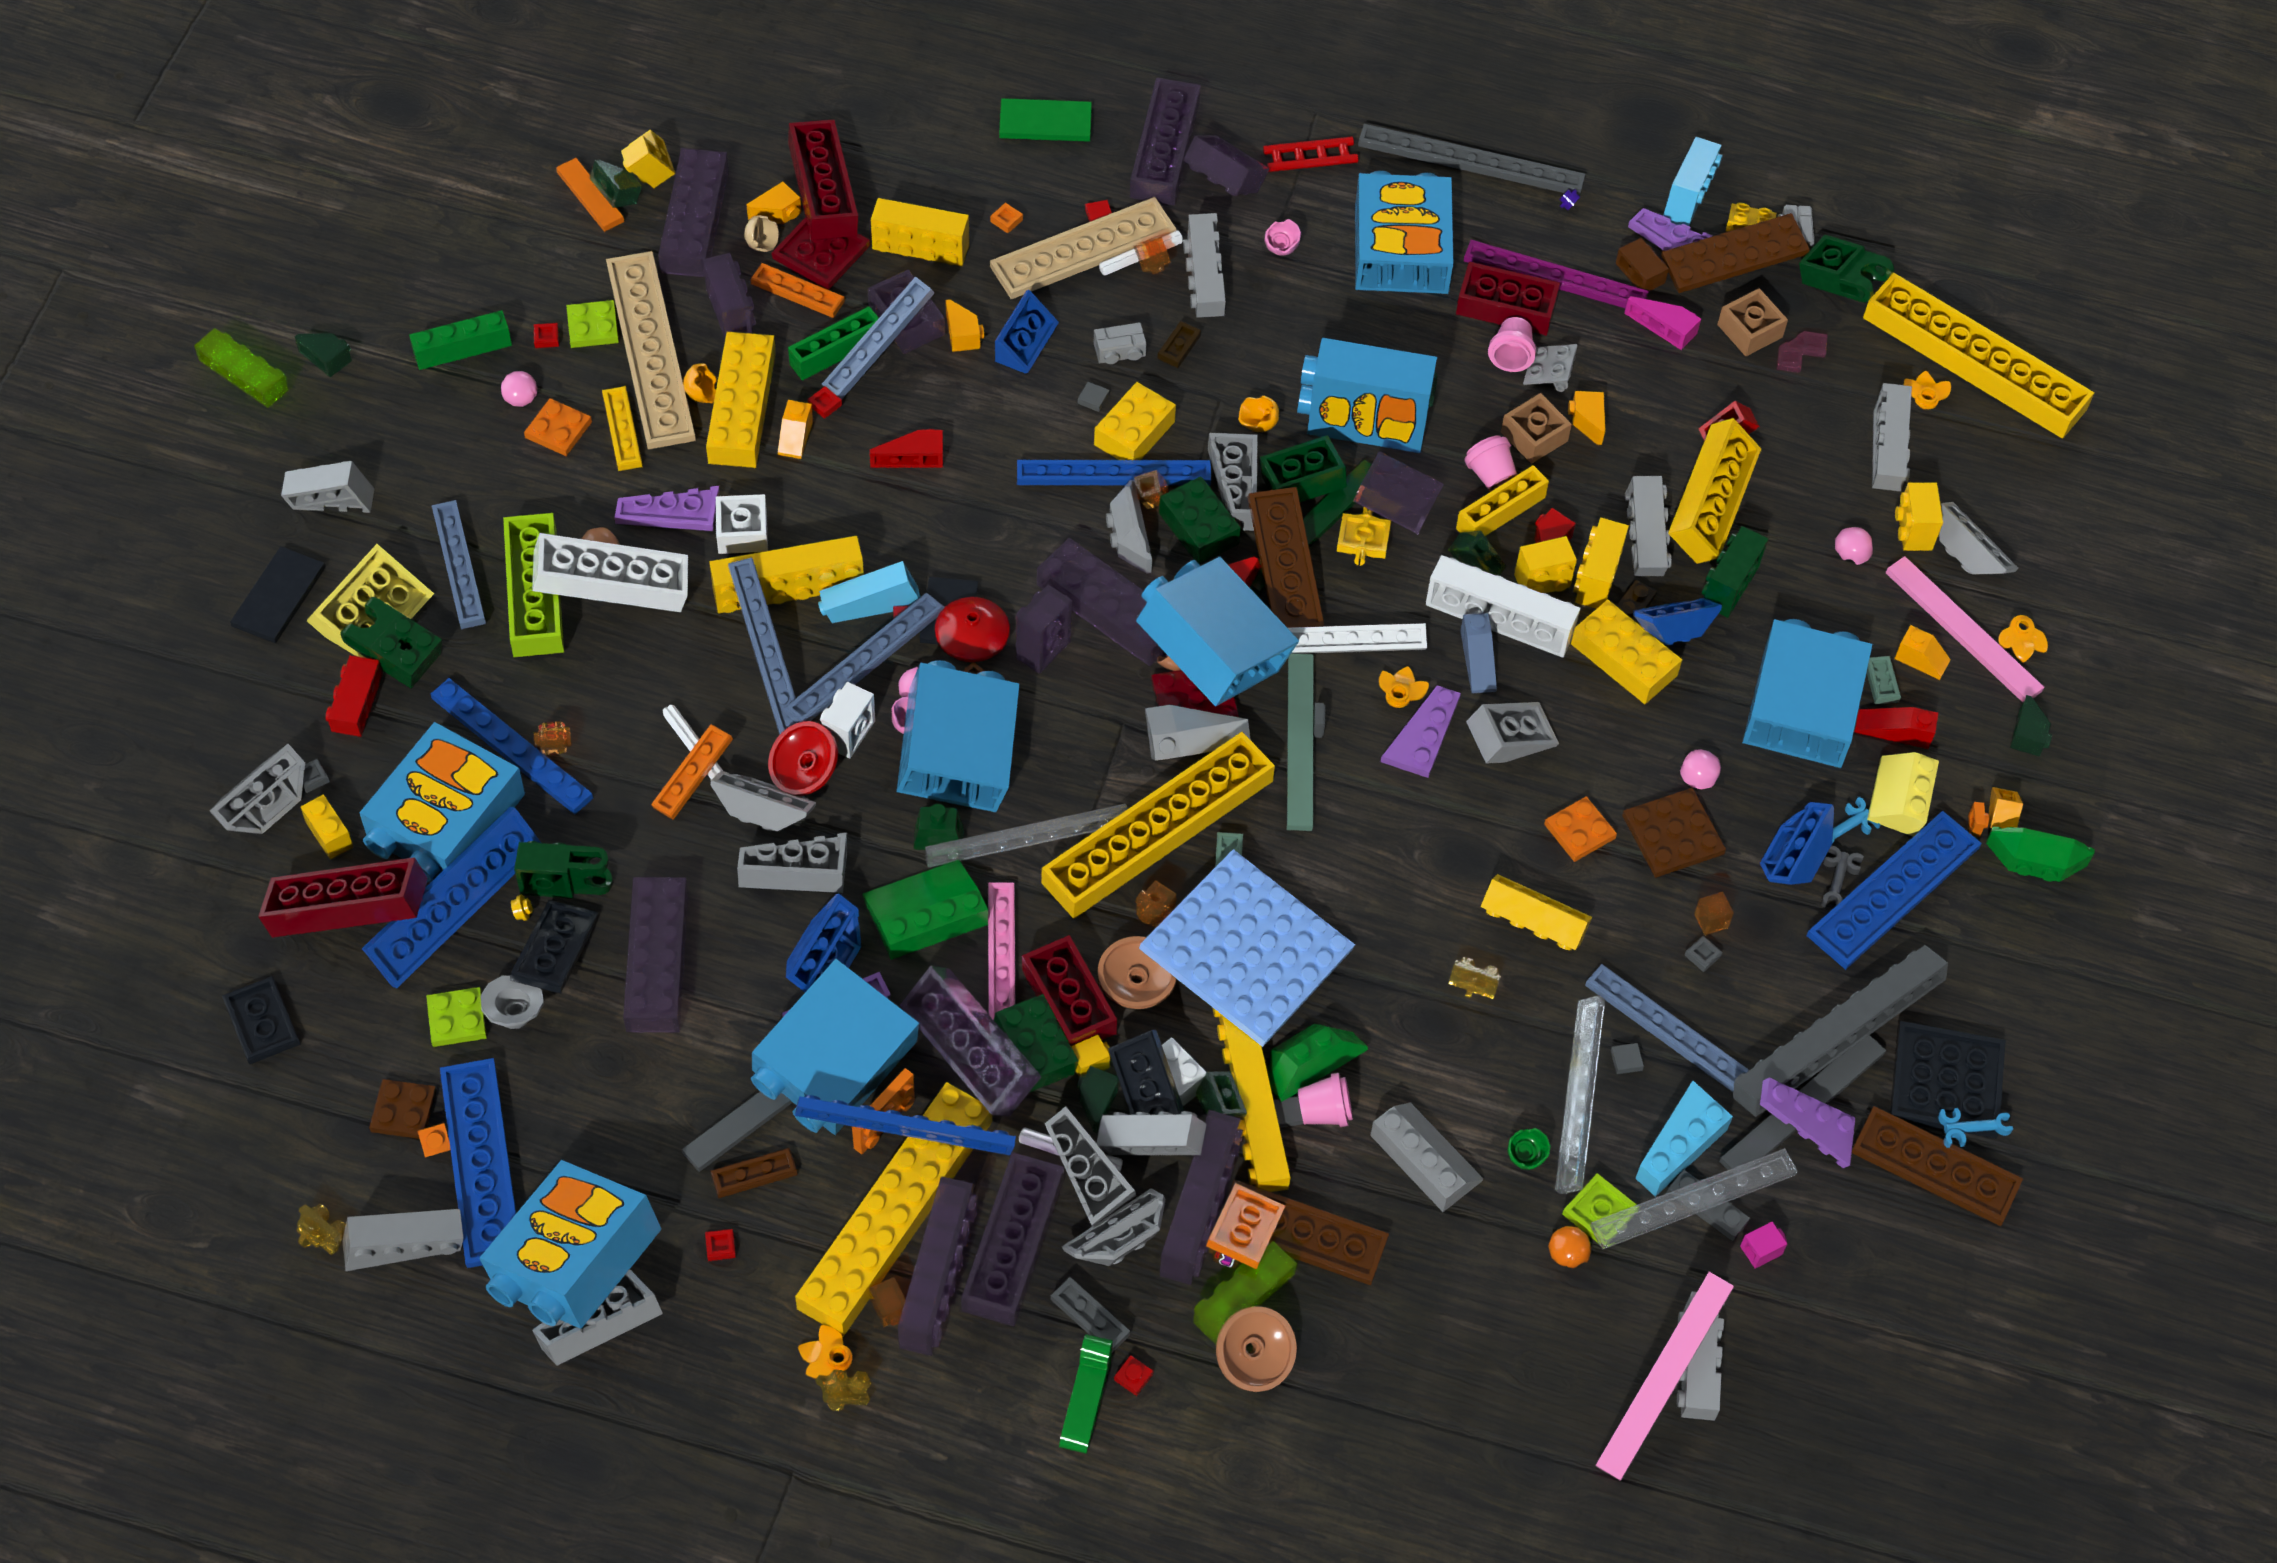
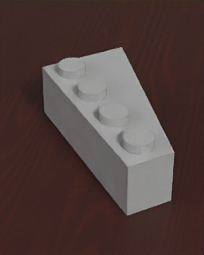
M1217 213L1189 215L1187 239L1183 240L1184 254L1188 253L1186 271L1191 272V276H1188V288L1193 290V294L1190 295L1191 308L1196 310V318L1224 316L1226 301L1223 273H1221L1222 261L1221 253H1219V231H1216Z
M1209 433L1208 453L1223 505L1241 527L1240 530L1254 531L1247 496L1249 493L1257 492V435Z
M1633 476L1625 492V501H1629L1627 518L1633 519L1630 523L1629 535L1631 540H1635V544H1632L1631 549L1634 576H1664L1666 570L1671 567V554L1667 553L1670 535L1668 534L1669 530L1665 529V522L1668 521V508L1664 507L1667 487L1662 484V476Z
M847 833L837 834V837L825 839V836L814 837L813 841L799 842L798 839L790 840L787 844L778 846L774 843L741 847L737 867L739 887L843 893L847 858Z
M1691 1292L1684 1311L1679 1312L1678 1324L1697 1292ZM1719 1314L1679 1380L1682 1381V1390H1678L1677 1407H1681V1417L1715 1421L1720 1411L1721 1373L1716 1372V1369H1720L1723 1347L1717 1346V1343L1721 1341L1724 1319L1718 1318Z

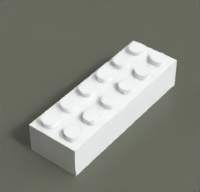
M539 533L534 548L532 591L681 612L688 591V555Z
M1441 555L1430 577L1426 599L1427 606L1461 619L1466 614L1488 613L1492 631L1564 658L1572 640L1580 608L1570 602L1558 600L1546 593L1537 592L1525 585L1516 584L1501 576L1487 573L1478 567L1466 565L1454 558H1448Z

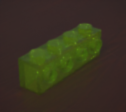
M214 328L194 345L200 362L267 408L288 391L286 376L280 369H274L268 365L264 358L252 354L245 345H239L227 333H222Z
M1273 1241L1267 1246L1257 1269L1244 1263L1235 1270L1233 1278L1228 1282L1222 1281L1215 1288L1214 1295L1208 1300L1206 1298L1202 1299L1195 1306L1193 1323L1216 1344L1219 1332L1226 1320L1241 1309L1262 1305L1295 1275L1297 1263Z

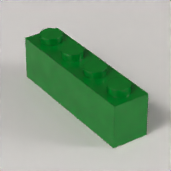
M868 306L789 346L790 366L803 381L842 361L879 319L878 316Z
M502 310L409 334L419 370L512 346L509 328Z

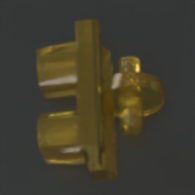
M1463 957L1460 961H1455L1449 984L1467 990L1465 996L1471 999L1474 992L1494 999L1501 975H1498V968L1487 966L1481 969L1475 967L1472 959Z
M321 1203L313 1208L306 1204L300 1207L299 1212L301 1216L297 1222V1232L301 1236L298 1243L304 1248L313 1244L316 1248L319 1246L323 1247L331 1255L336 1253L339 1242L343 1239L346 1224L341 1220H336L331 1225L328 1224L326 1221L329 1219L330 1213Z
M834 1369L829 1376L819 1375L815 1380L816 1384L822 1389L823 1401L828 1403L832 1411H841L845 1404L867 1405L870 1401L866 1390L871 1385V1382L866 1372L857 1371L853 1377H847V1374L842 1370Z

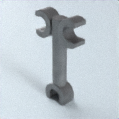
M1836 846L1830 847L1827 854L1833 855L1834 858L1825 857L1823 864L1827 867L1836 866L1830 891L1822 899V907L1825 908L1829 900L1834 901L1836 906L1842 901L1840 891L1845 872L1847 870L1853 875H1858L1861 867L1854 865L1852 862L1861 864L1863 855L1859 853L1849 855L1846 852H1841Z

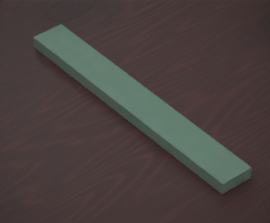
M1290 654L1288 657L1287 830L1312 831L1313 654Z

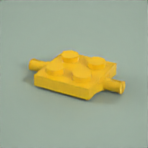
M1368 505L1363 507V514L1352 515L1343 513L1337 552L1356 554L1354 562L1358 565L1359 559H1361L1360 566L1365 563V556L1383 559L1386 556L1391 520L1372 516L1374 508L1371 505L1369 511H1367Z

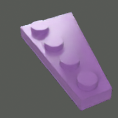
M1644 208L1629 221L1628 228L1664 251L1713 236L1705 232L1703 234L1690 230V226L1685 224L1677 225L1671 223L1670 218Z
M712 486L710 490L698 491V488L688 489L687 493L673 494V491L663 492V495L655 497L647 494L618 498L615 524L713 531L716 516V497L719 496V486Z
M1436 686L1382 755L1381 762L1429 778L1461 693Z
M1772 1078L1763 1080L1760 1100L1762 1107L1783 1123L1793 1125L1797 1129L1798 1134L1804 1139L1810 1138L1819 1145L1818 1150L1825 1155L1830 1154L1836 1158V1163L1842 1168L1850 1166L1855 1117Z

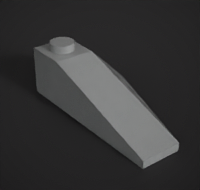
M1174 705L1145 708L1151 758L1155 761L1214 751L1240 732H1243L1251 740L1248 719Z

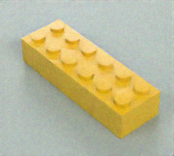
M739 332L726 333L706 444L708 464L756 468L776 355L774 335Z
M1734 418L1711 424L1668 532L1696 564L1718 559L1761 451L1758 444Z
M857 536L709 561L718 613H731L741 610L728 568V564L753 558L767 605L782 604L786 601L805 600L809 597L820 596L819 591L864 575L863 559Z

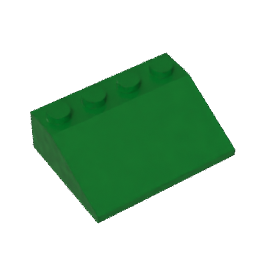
M959 859L862 894L891 960L988 925L987 906L979 889Z

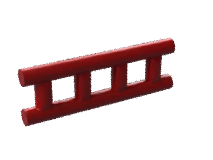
M1353 136L1263 146L1264 155L1272 154L1273 163H1267L1268 172L1358 163V155L1349 154L1348 146L1354 145ZM1339 147V156L1327 157L1325 148ZM1316 150L1318 158L1305 159L1303 151ZM1294 152L1296 160L1282 161L1281 153Z

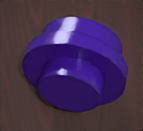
M1568 189L1559 199L1562 202L1561 208L1564 207L1569 210L1580 198L1576 189L1572 192Z

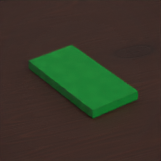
M1001 98L999 138L1090 142L1091 102Z

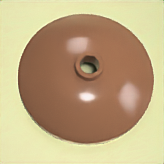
M1133 936L1118 940L1105 950L1099 961L1098 980L1103 992L1113 1002L1126 1008L1144 1009L1153 1007L1164 1001L1176 984L1177 979L1139 949L1140 944L1147 937ZM1134 979H1139V980H1141V982H1140V983H1134L1133 980H1134Z
M1253 1306L1237 1311L1223 1324L1217 1338L1216 1356L1219 1367L1224 1376L1233 1385L1243 1390L1261 1392L1276 1387L1289 1375L1296 1359V1339L1290 1324L1281 1314L1266 1307ZM1249 1343H1251L1253 1346V1349L1250 1353H1248L1246 1350V1346Z

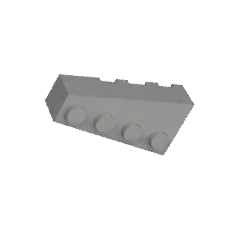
M1887 383L1882 385L1873 411L1872 488L1901 491L1904 482L1909 480L1910 468H1907V463L1910 457L1908 443L1910 439L1909 424L1912 386Z
M1064 1107L1045 1123L1092 1227L1122 1208L1136 1196L1135 1190L1067 1107Z
M460 1209L347 1217L342 1241L345 1271L440 1254L449 1255L460 1251L463 1243Z
M629 1269L582 1329L559 1320L555 1326H549L542 1322L532 1331L541 1349L556 1365H559L663 1313L652 1291Z

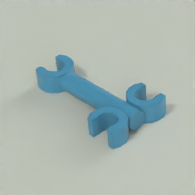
M1858 797L1855 802L1859 808L1852 807L1850 803L1846 805L1845 811L1851 818L1833 828L1832 845L1834 839L1861 824V830L1866 835L1870 834L1872 829L1868 823L1873 824L1877 829L1880 828V823L1877 824L1867 820L1869 810L1865 809L1866 803L1862 798Z
M1958 1108L1954 1109L1952 1113L1953 1118H1948L1944 1109H1941L1938 1115L1939 1122L1944 1126L1946 1133L1944 1138L1946 1148H1950L1952 1144L1951 1138H1956L1959 1141L1960 1147H1963L1966 1143L1965 1132L1995 1130L1998 1134L2006 1136L2011 1134L2013 1126L2005 1127L2001 1124V1122L2008 1121L2010 1118L2009 1113H2001L1994 1120L1958 1122L1961 1116Z

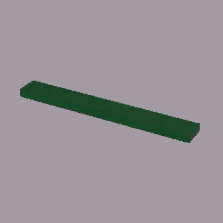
M1366 460L1362 461L1346 477V488L1329 493L1303 518L1309 548L1343 516V513H1346L1383 478L1382 471ZM1262 568L1250 587L1258 596L1266 590Z

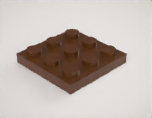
M1693 788L1623 811L1622 816L1655 878L1725 854L1726 848Z

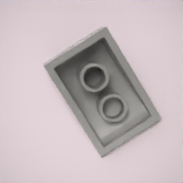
M1539 702L1482 704L1466 721L1485 763L1508 762L1556 747L1559 744Z

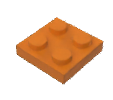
M549 398L524 431L526 439L567 456L592 423L591 416Z
M1587 796L1545 819L1544 823L1574 862L1616 839L1617 835Z

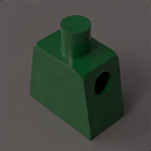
M941 804L921 807L915 823L913 849L962 851L964 827L958 810L956 808H945Z

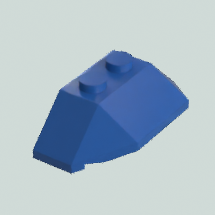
M1701 598L1694 601H1682L1634 610L1633 616L1645 631L1649 632L1661 643L1673 645L1677 641L1689 642L1692 638L1701 637L1721 611L1722 605Z
M1810 802L1805 806L1804 810L1796 813L1780 826L1760 862L1769 882L1792 885L1809 883L1813 880L1832 845L1834 807L1832 804Z
M839 893L811 920L787 960L786 978L806 992L835 959L839 960L846 967H850L861 948L858 908Z

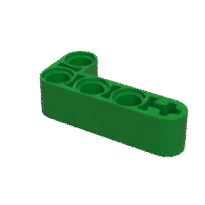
M1085 1334L1080 1353L1079 1368L1063 1425L1059 1448L1087 1454L1111 1363L1113 1340Z

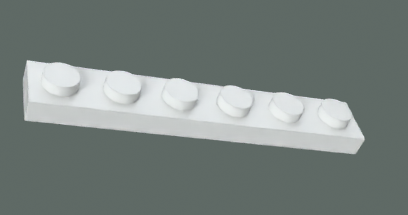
M1426 623L1288 628L1299 640L1291 654L1425 650L1427 648Z

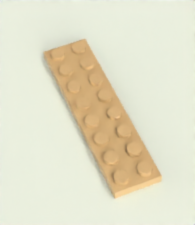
M1153 197L990 261V267L1010 299H1014L1024 295L1026 290L1034 291L1098 266L1105 260L1176 231V227L1157 199Z

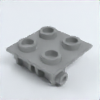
M1578 345L1536 347L1535 360L1527 368L1523 384L1553 383L1557 391L1563 392L1568 388V381L1571 377L1572 365L1576 358L1575 354Z

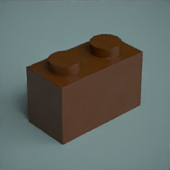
M1642 238L1618 250L1615 264L1637 288L1651 291L1665 284L1669 268Z

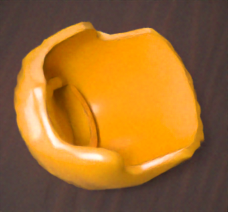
M694 364L684 377V390L693 400L712 404L716 394L715 383L717 378L710 372L706 364Z
M1261 396V398L1257 399L1248 397L1241 404L1238 420L1241 425L1254 432H1266L1277 424L1279 420V407L1274 400L1266 396Z

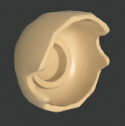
M761 215L749 219L744 231V238L748 246L753 250L761 252L773 250L779 238L777 223L770 221L767 216Z

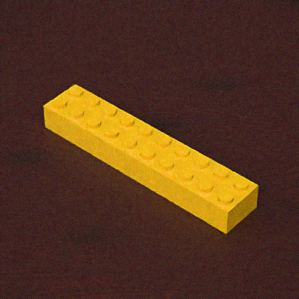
M1893 273L1868 301L1863 316L1865 320L2062 439L2089 407L2095 392L1896 273Z
M1240 732L1042 867L1041 883L1071 917L1075 919L1272 783L1275 765L1243 732Z
M946 1082L923 1116L927 1117L930 1121H952L957 1126L975 1125L986 1131L992 1123V1107ZM907 1137L795 1296L797 1310L823 1325L836 1329L844 1337L973 1149Z

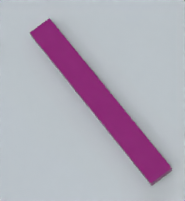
M1470 240L1464 256V262L1467 263L1474 262L1560 282V290L1625 309L1630 296L1647 299L1649 292L1475 240Z

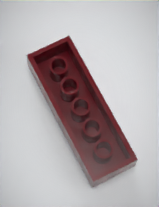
M835 120L789 123L788 144L811 240L857 236L858 213Z
M415 857L272 877L258 917L272 938L417 918L428 878Z

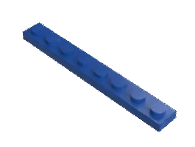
M1017 460V485H1126L1130 480H1135V485L1182 486L1201 476L1207 485L1211 486L1210 460Z
M450 678L431 693L432 700L511 764L517 766L522 773L574 815L593 799V795L589 790Z
M813 1095L799 1096L795 1116L1005 1155H1010L1015 1146L1016 1136H1011L1006 1131H984L981 1127L975 1125L957 1126L954 1122L948 1120L940 1122L930 1121L927 1117L921 1115L913 1117L903 1116L900 1112L894 1110L886 1112L876 1111L873 1107L867 1105L859 1107L849 1106L846 1102L840 1100H833L832 1102L822 1101L819 1097Z

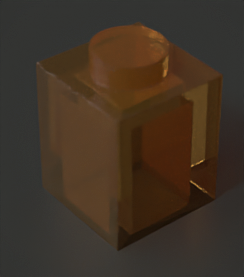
M1161 236L1153 237L1133 246L1143 272L1151 271L1152 274L1164 271V266L1171 263Z
M1157 470L1134 477L1138 499L1147 509L1159 506L1160 496L1168 493L1167 482Z
M1723 891L1700 898L1694 913L1704 935L1729 928L1734 914Z
M894 1277L869 1288L870 1301L883 1327L890 1324H900L909 1316L908 1303Z

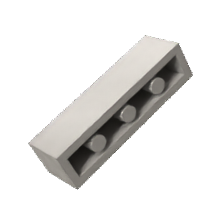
M1188 1111L1181 1112V1115H1173L1169 1112H1159L1158 1115H1150L1145 1112H1136V1115L1114 1112L1113 1115H1102L1096 1144L1109 1155H1201L1207 1124L1198 1119L1195 1113Z

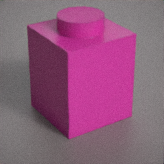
M1770 1222L1745 1235L1740 1247L1756 1269L1783 1255L1787 1246V1240L1783 1231L1779 1228L1777 1229L1774 1223Z

